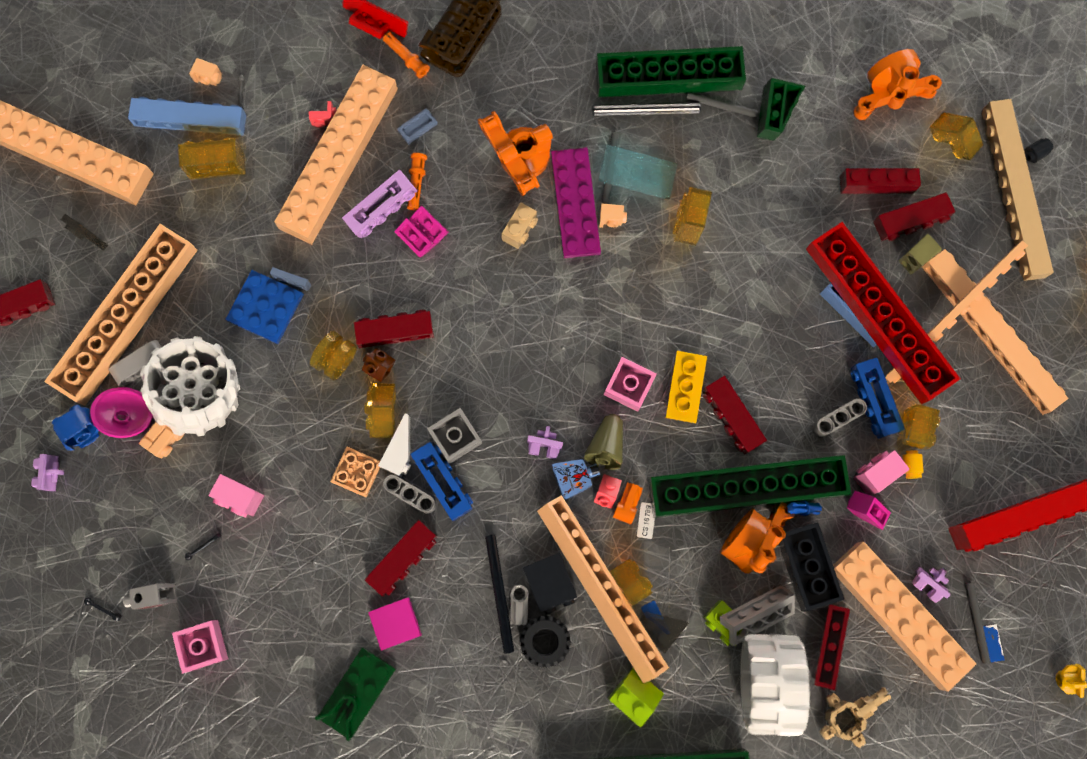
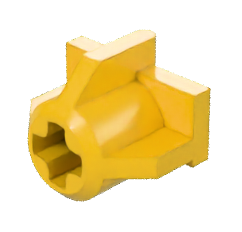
M1080 664L1066 665L1061 671L1057 672L1056 683L1066 694H1076L1080 698H1084V688H1087V683L1085 682L1086 670Z

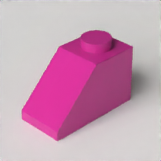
M854 491L846 507L855 516L883 530L891 514L875 497L858 491Z

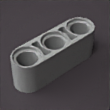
M158 340L150 341L109 368V372L119 387L128 385L141 376V368L148 364L152 357L151 352L155 348H162Z
M862 399L850 401L816 421L812 426L813 433L818 437L827 436L863 415L867 410L866 403ZM853 404H855V405L858 406V408H859V412H858V413H856V412L853 411V409H852V405H853ZM836 414H840L843 417V422H839L836 419ZM820 423H824L826 425V432L820 429Z
M389 475L384 479L383 486L390 494L422 513L430 514L435 510L436 502L430 495L398 476ZM391 480L398 481L396 489H389L388 484ZM412 489L415 495L412 499L408 500L405 498V492ZM425 499H429L432 502L431 507L426 510L422 509V502Z

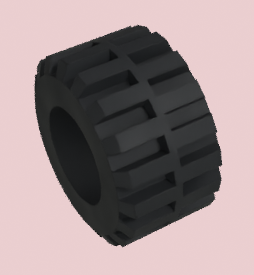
M551 616L536 617L523 628L520 637L521 651L531 664L541 668H551V666H556L563 661L569 653L571 646L570 634L560 620ZM543 629L551 630L557 637L556 648L547 654L538 652L533 645L535 634Z

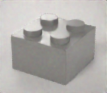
M461 408L427 428L449 464L482 444L481 439Z

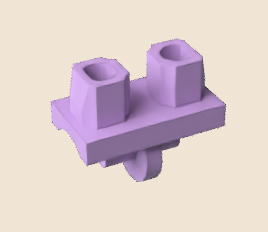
M546 426V431L538 430L537 436L544 438L529 435L527 444H529V454L539 456L540 446L548 448L546 457L556 460L559 450H562L563 442L549 440L548 438L556 439L557 434L549 432L550 427Z
M40 454L39 458L34 459L33 467L38 469V477H33L32 487L37 488V490L56 491L58 475H64V470H58L59 456Z
M921 567L916 570L917 575L912 584L920 591L927 584L932 586L933 588L927 593V596L932 601L937 603L943 597L948 598L951 595L948 589L940 583V581L944 584L949 582L945 577L946 570L944 568L937 571L932 567L929 572L934 575L933 577Z

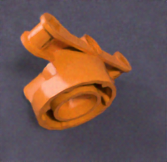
M912 49L897 51L878 61L869 70L867 78L874 94L859 99L858 106L855 107L853 112L854 116L859 120H865L875 108L888 105L891 109H899L904 104L906 98L912 96L931 99L941 87L942 81L936 75L918 79V68L921 61L917 53Z
M492 111L491 115L483 119L479 118L477 121L481 130L498 155L503 169L514 181L520 194L524 196L527 191L539 188V182L536 177L546 169L550 158L553 135L546 124L534 129L519 127L506 133L495 111ZM522 143L532 145L529 151H521V154H518L517 145Z
M781 503L777 511L772 513L768 519L754 509H751L729 534L721 547L720 553L735 563L744 573L749 574L753 570L757 573H763L766 570V566L776 560L774 548L786 537L783 527L788 519H792L795 514L788 512L786 503Z

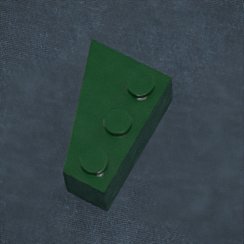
M771 78L763 86L757 137L774 141L782 134L806 86Z

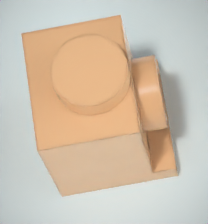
M196 58L189 73L194 82L198 83L200 81L205 85L211 84L216 86L222 78V73L217 65Z
M601 204L600 228H603V224L609 227H618L622 223H626L627 212H624V205Z

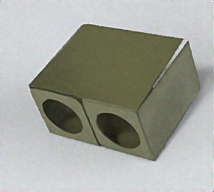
M927 234L898 261L912 275L941 252L942 248Z

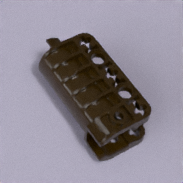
M452 0L433 31L428 29L418 46L423 48L420 56L431 65L454 77L463 76L501 17L500 0ZM488 22L490 25L487 28H484ZM471 51V55L466 57L468 52ZM462 61L460 64L461 70L454 71V66L457 67Z

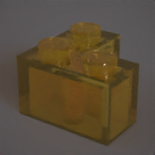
M943 112L930 126L934 140L950 144L954 156L959 159L971 160L983 146L974 118Z
M372 383L371 391H367V402H365L364 406L365 414H368L366 430H369L370 437L393 438L395 384Z
M915 404L905 409L902 417L905 427L902 444L922 450L932 448L937 438L935 430L941 420L939 416L940 410L920 404Z
M627 559L609 572L630 606H634L653 593L651 590L653 586L647 577L643 578V576L638 574L640 569L634 560L631 562L630 559Z

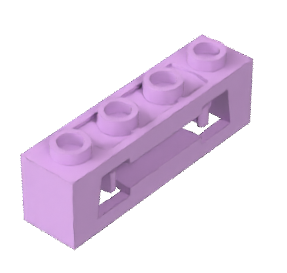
M399 169L343 216L342 219L359 238L366 237L376 225L384 223L389 214L397 212L401 204L411 200L418 190ZM391 191L395 194L394 197L391 196L384 203H382L387 197L391 195ZM374 208H376L371 214H369V217L365 215L366 212L370 213Z

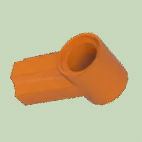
M627 482L622 498L616 506L613 518L632 524L637 511L636 506L643 490L642 487Z

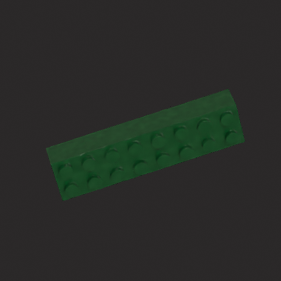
M743 46L597 53L596 57L598 97L742 90L746 82Z

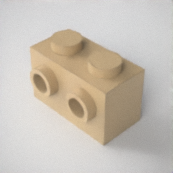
M520 203L502 232V241L519 249L521 244H525L529 236L528 232L538 222L537 211Z

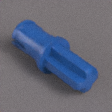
M803 500L787 504L790 514H800L801 516H807L808 514L819 515L821 513L819 511H822L821 504L818 502L809 503Z

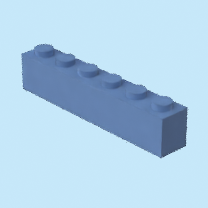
M146 97L131 98L128 119L134 126L244 136L246 113L238 105L222 106L218 103L208 105L202 102L186 103L182 100L174 102L162 98L151 100Z

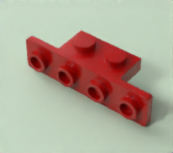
M343 0V8L354 13L349 17L350 25L379 39L388 31L401 37L407 35L408 21L366 0Z

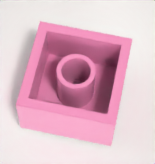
M622 357L604 395L638 412L656 377V373Z
M886 450L871 459L872 462L857 469L856 472L858 474L853 478L865 494L873 495L881 492L910 469L895 450L889 453Z
M220 474L208 496L214 498L213 503L227 509L232 507L231 512L246 517L247 515L254 516L265 495Z
M212 620L172 633L182 673L191 672L228 659L218 620Z

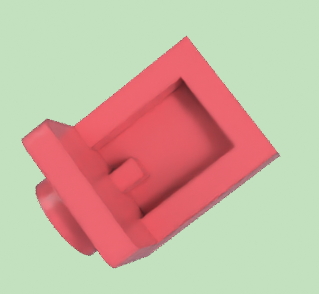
M327 101V111H309V120L312 126L322 128L329 125L337 108L333 107L332 101Z
M604 474L594 503L612 509L622 480Z

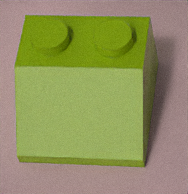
M632 667L608 699L641 728L656 709L664 693L650 681L643 683L634 667Z

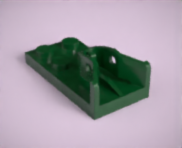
M362 647L319 715L315 717V720L322 721L346 737V740L349 742L394 674L396 668Z

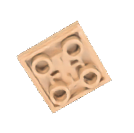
M346 447L330 482L367 498L380 470L378 466L380 460Z

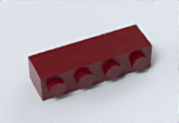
M846 168L840 175L841 194H914L921 186L920 168Z
M945 192L881 214L873 223L881 241L887 239L893 241L898 239L899 235L906 234L907 236L915 233L916 229L923 228L925 230L934 226V223L937 222L943 224L951 220L950 217L956 211L948 193Z
M39 279L1 294L0 326L10 325L17 319L28 318L35 312L46 311L50 306L55 305L49 285Z
M424 309L417 310L413 314L401 312L393 317L381 315L377 319L361 318L358 322H354L356 344L359 349L434 338L431 313Z
M725 375L703 389L705 401L708 404L711 403L715 416L718 420H722L725 425L724 430L729 436L732 435L735 440L734 445L740 453L743 452L745 455L767 441Z
M418 520L365 578V581L381 596L386 594L389 596L397 588L395 586L399 579L403 581L410 573L408 569L413 564L416 566L423 559V552L426 549L430 551L435 546L437 536Z
M829 605L815 686L836 690L850 616V609Z

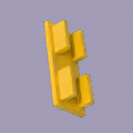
M682 351L676 352L665 418L696 424L707 356Z

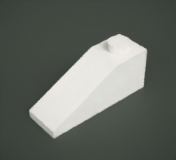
M406 413L378 465L380 468L402 478L403 474L406 475L411 467V464H409L410 417Z

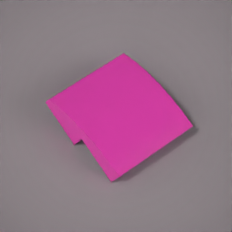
M422 205L394 231L420 258L449 233Z
M409 597L368 612L381 651L422 636Z

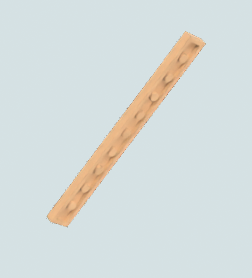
M1021 241L1011 249L927 333L930 339L936 343L944 335L941 332L946 327L950 329L957 322L955 318L959 314L963 316L971 308L969 304L973 300L977 302L984 295L982 291L986 287L991 288L998 281L996 277L1000 273L1004 275L1012 267L1010 263L1014 259L1018 261L1024 256L1026 252L1023 250L1028 245ZM894 367L885 375L887 384L891 382L896 383L901 378Z

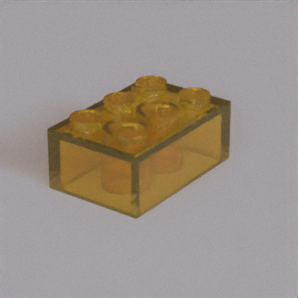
M223 138L218 141L204 140L198 143L185 142L178 145L179 166L190 180L246 174L245 155L236 139Z
M689 187L688 192L683 193L672 234H675L674 241L696 246L705 228L712 192Z

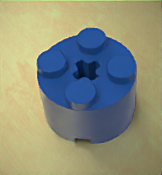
M80 405L71 407L69 412L56 417L52 421L53 430L64 447L69 451L74 450L73 447L77 446L84 448L100 436L98 434L99 430L92 423L90 409Z

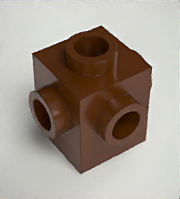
M376 348L371 353L368 352L363 358L364 365L362 371L382 382L390 374L396 360L384 351Z

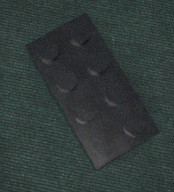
M819 523L785 532L786 537L779 543V547L801 611L807 612L845 600Z

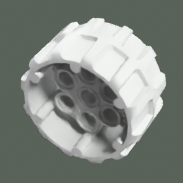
M194 336L193 339H179L177 337L171 339V342L162 348H155L151 352L152 357L148 364L141 368L140 375L143 380V387L140 391L157 424L161 426L167 425L178 436H182L184 433L204 436L206 431L217 426L219 428L223 427L226 424L225 419L231 411L235 412L239 405L237 393L240 390L234 362L226 357L223 347L217 343L212 345L203 341L202 337ZM200 363H205L209 365L203 366L201 368ZM191 366L195 368L192 371L187 370ZM207 375H213L211 379H204ZM172 376H178L175 380H169ZM222 376L223 382L226 383L224 390H216L215 387L219 384V377ZM159 384H167L162 390L163 396L159 397L157 393ZM190 384L195 385V387L192 389L187 388V386ZM207 393H213L209 398L204 397ZM171 394H178L175 398H168ZM190 402L195 403L192 407H186ZM168 405L171 408H176L181 405L182 412L173 411L164 406Z
M749 634L745 636L741 650L740 687L742 713L747 731L750 734L756 735L802 734L806 729L809 714V674L803 642L796 635Z

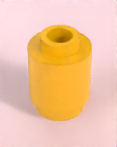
M917 450L906 451V454L902 455V460L910 469L904 473L906 479L922 478V473H924L922 454H918Z

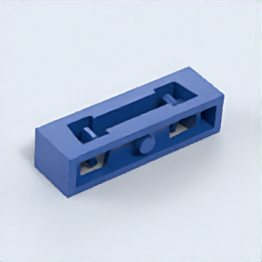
M873 358L851 367V378L854 382L856 381L859 398L863 399L867 405L865 414L867 417H870L873 434L880 439L905 430L878 358ZM872 380H874L875 384H873V387L875 389L876 395L882 407L883 413H887L883 416L880 415L882 412L870 383L872 382Z
M429 442L410 454L453 522L472 510L471 504H473V501L468 493L464 495L460 490L463 485L457 477L453 478L450 474L452 468L447 460L445 462L441 460L440 455H442V452L437 444L433 446ZM431 457H434L438 462L437 467L454 494L457 492L461 499L460 502H458L454 495L448 498L453 506L452 509L445 500L447 497L431 471L425 469L422 464L423 461H425L430 469L435 466Z

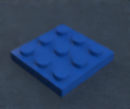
M251 270L225 320L273 343L279 344L304 294Z

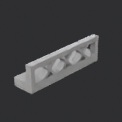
M780 585L720 616V623L729 630L730 644L735 646L743 642L745 636L749 634L756 635L795 614V594ZM788 605V609L783 611L785 606ZM743 629L740 635L737 636V631Z

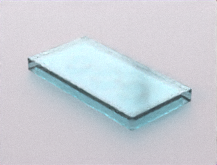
M607 145L598 181L669 200L678 164Z

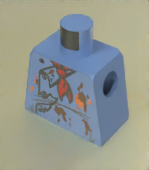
M583 459L552 464V470L560 493L565 501L592 486L590 478L600 475L597 464L586 467Z

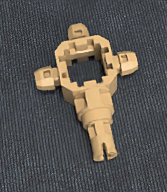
M883 687L872 696L861 697L853 703L841 701L834 693L826 696V701L829 707L832 708L827 710L825 715L829 726L825 725L822 727L820 734L824 739H830L835 734L837 737L845 740L851 739L852 743L858 748L866 744L865 738L861 734L866 729V719L874 715V711L877 710L879 705L891 699L890 694L887 695L888 691ZM845 708H849L857 723L846 732H842L835 722V717L837 716L836 714L842 712Z

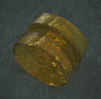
M330 331L314 350L310 359V366L317 371L324 370L325 376L333 381L337 380L353 360L357 346L349 340L343 341V337L337 332Z

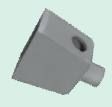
M175 583L153 584L130 589V595L123 597L124 606L131 607L132 610L177 603Z

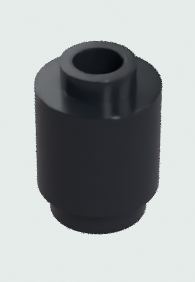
M1048 138L1039 139L1024 149L1026 160L1036 163L1048 156L1054 148L1051 140Z

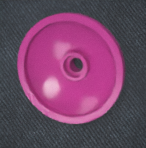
M117 387L102 392L95 398L90 410L94 426L103 434L115 438H128L140 434L149 426L153 417L141 392L127 387Z

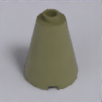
M609 414L604 417L585 451L584 459L589 464H597L598 467L599 464L605 465L607 470L621 468L623 463V420L620 419V416Z

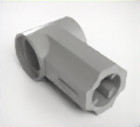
M516 585L511 590L510 624L526 625L528 623L529 594L527 588L523 585ZM517 588H522L525 591V597L521 600L514 597V591Z

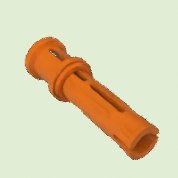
M388 32L383 37V41L405 61L406 67L411 68L418 78H423L428 73L430 66L424 64L417 54L411 53L391 32Z
M422 153L411 154L412 165L409 173L411 175V183L418 190L415 196L408 201L407 209L412 211L419 209L422 177L426 174L424 166L427 155Z

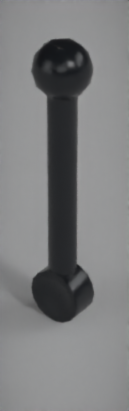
M216 534L193 552L186 553L185 559L191 560L195 554L222 537L221 534Z
M89 597L84 599L85 605H91L111 616L113 620L120 621L121 614L113 613L92 602V599Z

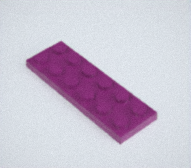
M588 147L551 151L563 257L574 258L601 255Z

